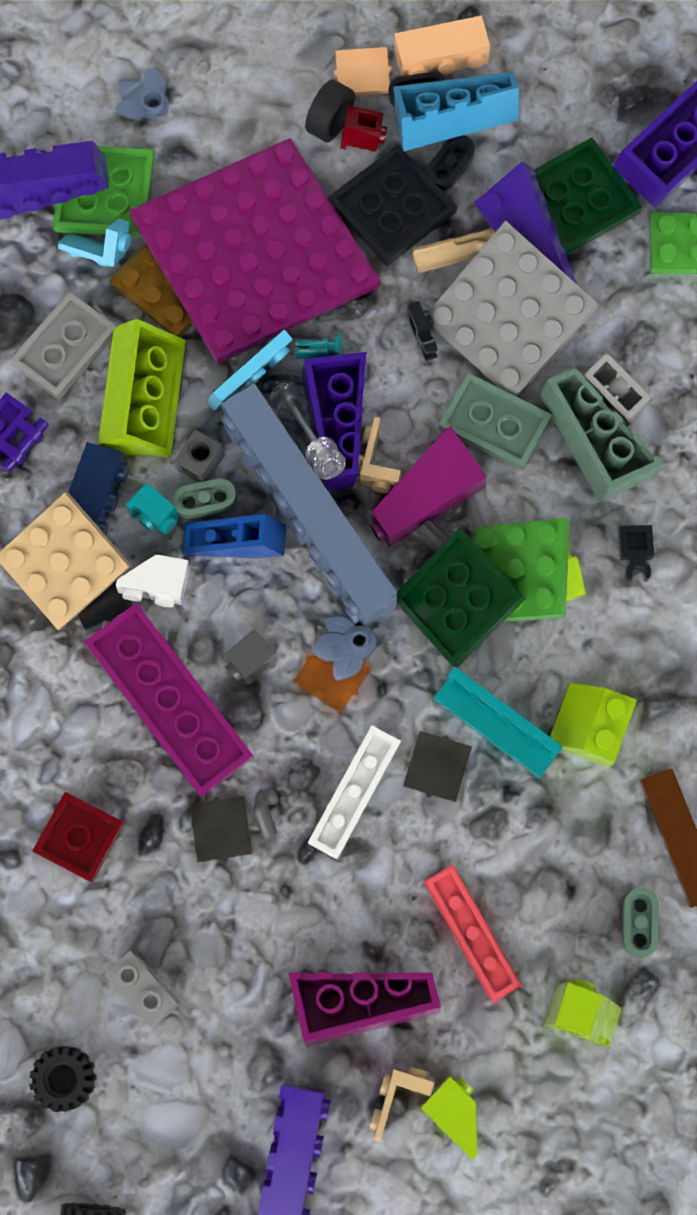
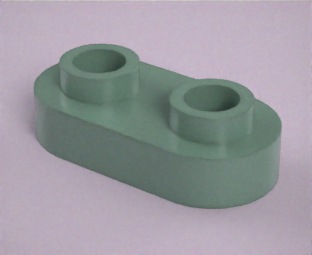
M217 478L181 486L175 491L172 503L180 517L194 519L229 511L235 505L237 495L230 481ZM223 493L227 496L224 501L215 500L218 494ZM188 500L195 501V505L191 508L184 506Z
M635 888L629 891L623 899L622 944L628 954L636 958H643L654 953L658 946L659 903L656 895L651 890ZM639 899L645 903V910L643 912L635 910V900ZM636 934H641L645 939L642 947L636 946L633 942Z

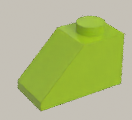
M448 1075L431 1093V1096L420 1105V1108L473 1160L477 1156L476 1102L470 1097L474 1090L460 1076L454 1081Z

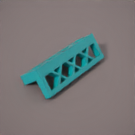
M455 666L448 674L447 681L433 699L539 779L563 748L562 745Z

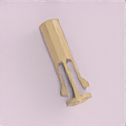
M490 227L483 231L413 248L412 255L417 273L474 258L494 235L495 231Z

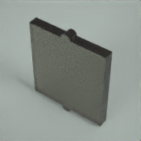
M419 731L403 787L425 793L427 798L435 796L456 802L472 746L449 740L447 735L442 738Z
M244 796L226 799L215 797L213 801L190 804L197 863L220 859L227 862L232 857L253 854Z

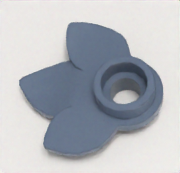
M149 68L144 75L143 82L120 80V93L124 100L116 106V111L120 115L128 119L146 117L155 120L167 114L169 110V101L165 95L167 83L157 70ZM154 104L159 105L157 107L150 108Z
M340 615L325 619L328 633L317 639L313 645L312 653L323 660L334 661V679L344 680L354 676L361 670L363 659L375 650L376 637L370 628L361 625L356 626L348 617ZM358 636H363L366 642L363 646H356L354 639Z

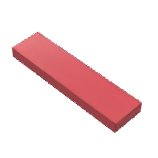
M451 865L423 881L491 1003L521 987L522 984L455 867Z

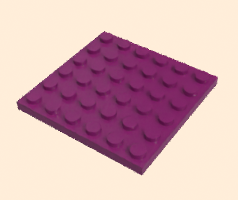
M291 138L129 210L131 220L217 364L278 336L283 330L289 331L380 287V279L336 209L328 200L327 195Z

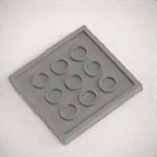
M505 221L429 310L433 321V328L498 388L519 397L599 307V304L510 223Z

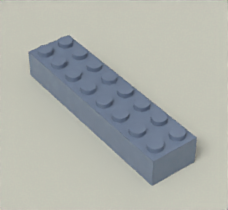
M252 384L221 403L224 412L221 420L225 425L224 431L233 445L238 442L242 450L240 454L248 468L251 470L255 467L259 476L258 482L267 495L272 492L276 501L274 505L284 520L290 519L294 528L292 532L301 546L307 544L311 553L309 558L319 572L325 571L328 578L327 585L336 598L342 596L346 605L344 610L354 624L359 622L361 626L369 627L396 610L397 592L256 385Z

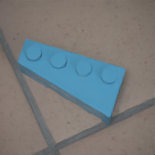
M514 72L393 87L395 120L403 151L519 120V86Z

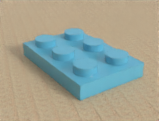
M283 330L216 389L207 400V403L213 410H217L222 405L221 403L241 392L240 388L244 385L249 387L260 380L267 372L264 369L266 365L271 369L290 352L287 346L293 340L291 336Z

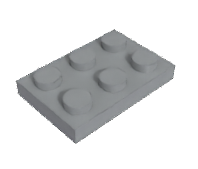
M69 292L9 361L12 366L60 400L112 340L113 330L116 325Z

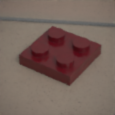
M64 792L32 852L93 883L125 823Z

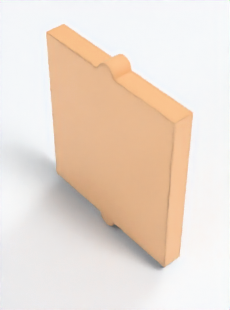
M387 47L335 50L337 69L334 71V77L337 78L338 82L353 89L355 96L388 94L389 74L392 72V67L388 66Z

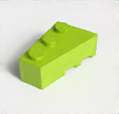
M575 978V980H567L566 983L556 984L544 1025L610 1048L622 1008L604 995L594 992L596 985Z

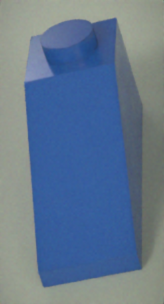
M267 514L185 523L183 554L186 556L255 559L284 556L286 524Z

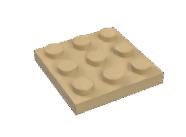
M68 492L60 496L0 551V564L57 630L63 629L132 567Z

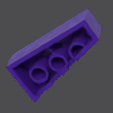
M94 141L53 146L51 152L36 150V148L24 150V155L7 157L5 152L0 153V219H9L17 214L37 211L45 206L65 203L70 199L84 195H93L98 191L109 188L106 156Z
M522 161L474 203L495 232L507 221L577 284L565 250L559 241L558 231L547 209V202L539 188L536 173L533 168Z

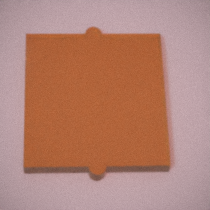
M312 653L311 656L305 658L306 663L293 682L338 713H341L352 696L358 695V688L371 669L362 664L361 670L354 676L344 680H335L333 674L334 661L323 660Z

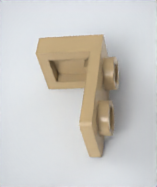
M374 416L372 426L366 425L363 444H367L365 455L359 454L358 474H360L361 485L372 487L371 489L375 492L388 494L400 481L401 470L372 465L381 429V418Z
M409 1066L408 1072L393 1068L392 1075H384L379 1095L385 1096L382 1110H374L369 1130L375 1131V1141L381 1142L396 1086L431 1096L434 1081L428 1079L429 1072Z

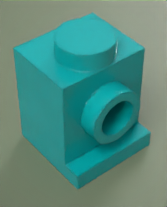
M146 483L125 505L130 516L134 519L137 517V520L149 531L155 528L161 534H168L177 524L179 515L176 507L149 483Z

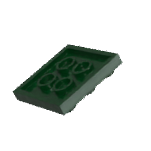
M592 137L534 169L539 188L545 197L547 209L556 226L559 241L566 255L639 215L642 211V206Z
M460 528L397 591V604L445 659L456 668L526 599L523 593L468 534Z

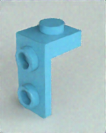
M118 218L106 229L105 243L74 233H68L58 242V249L66 251L73 257H85L94 260L101 266L114 267L125 256L130 247L131 234H128L130 222Z

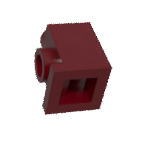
M348 105L340 149L346 150V146L376 152L378 144L384 145L387 127L382 126L384 113Z

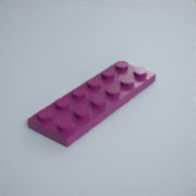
M137 603L84 641L201 798L254 758L247 746Z

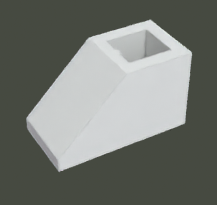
M156 554L117 579L116 588L118 593L123 594L122 597L124 599L141 602L142 598L155 600L154 603L162 607L171 608L174 607V604L182 605L190 569L188 560Z

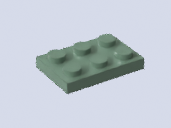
M467 373L438 424V429L444 432L451 426L461 441L523 471L549 424L552 414Z

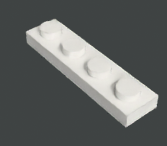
M371 725L308 841L309 845L338 860L395 755L401 740Z

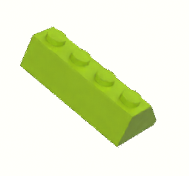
M134 319L114 327L98 445L123 452V454L171 457L185 339L139 319Z

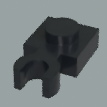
M420 301L408 304L407 319L417 344L420 345L425 361L437 358L436 351H438V348L430 333V329L433 328V321L429 311H423Z
M652 525L619 526L620 560H629V565L625 570L626 581L631 582L633 579L632 571L638 569L643 573L644 582H648L651 576V568L645 560H652L654 557Z

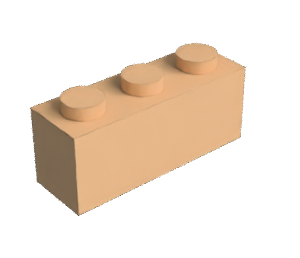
M482 16L394 34V53L400 76L426 72H438L445 75L455 70L478 68L489 62L490 44Z

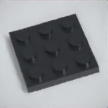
M399 144L328 196V200L334 206L337 213L386 267L457 213V206L417 163L403 151Z

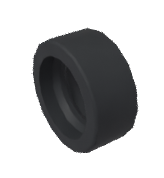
M335 79L327 81L318 91L308 110L305 121L306 131L324 142H331L335 139L344 126L348 105H354V90Z

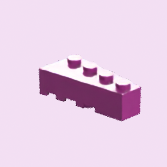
M357 972L354 974L288 973L303 1042L307 1047L441 1013V1005L432 972L367 974V972Z

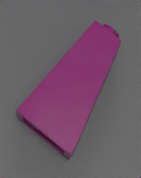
M451 426L438 437L372 511V524H370V528L379 541L384 539L389 547L416 531L425 521H432L485 488L486 475Z

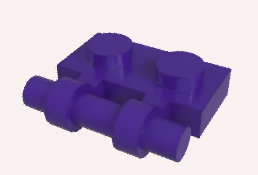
M6 392L0 399V454L2 452L7 458L0 466L6 472L11 473L17 465L21 466L27 459L25 455L35 443L39 444L44 438L43 433L49 427V423L39 417L33 426L30 425L27 421L33 414L31 409ZM21 431L25 436L14 448L9 443Z

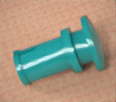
M337 334L335 340H331L330 337H324V340L297 339L296 347H299V349H296L297 359L344 355V343L341 334Z

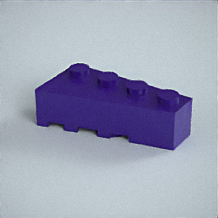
M367 352L304 359L301 377L311 430L332 462L331 465L326 466L315 449L320 480L327 491L354 487L358 475Z
M290 1083L281 1085L279 1093L281 1104L278 1106L273 1127V1135L275 1136L268 1154L267 1177L263 1183L258 1215H310V1209L304 1208L306 1194H314L317 1173L311 1171L313 1157L320 1158L324 1136L318 1135L320 1120L327 1122L331 1100L324 1099L325 1090Z

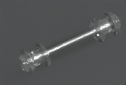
M290 381L278 384L271 392L270 401L277 409L282 420L286 422L298 420L312 442L307 447L305 455L309 464L313 466L314 472L321 479H332L338 476L345 467V457L338 451L337 445L332 439L327 437L317 439L303 418L309 404L305 396L301 394L298 385Z

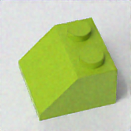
M569 683L550 737L563 746L561 750L610 768L616 761L637 700L607 688Z

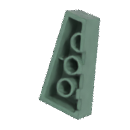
M576 368L547 380L539 396L548 412L552 414L553 421L599 502H603L647 482L658 474L665 463L658 456L654 457L645 447L646 443L638 434L633 435L622 423L624 419L616 411L612 412L602 401L603 397Z

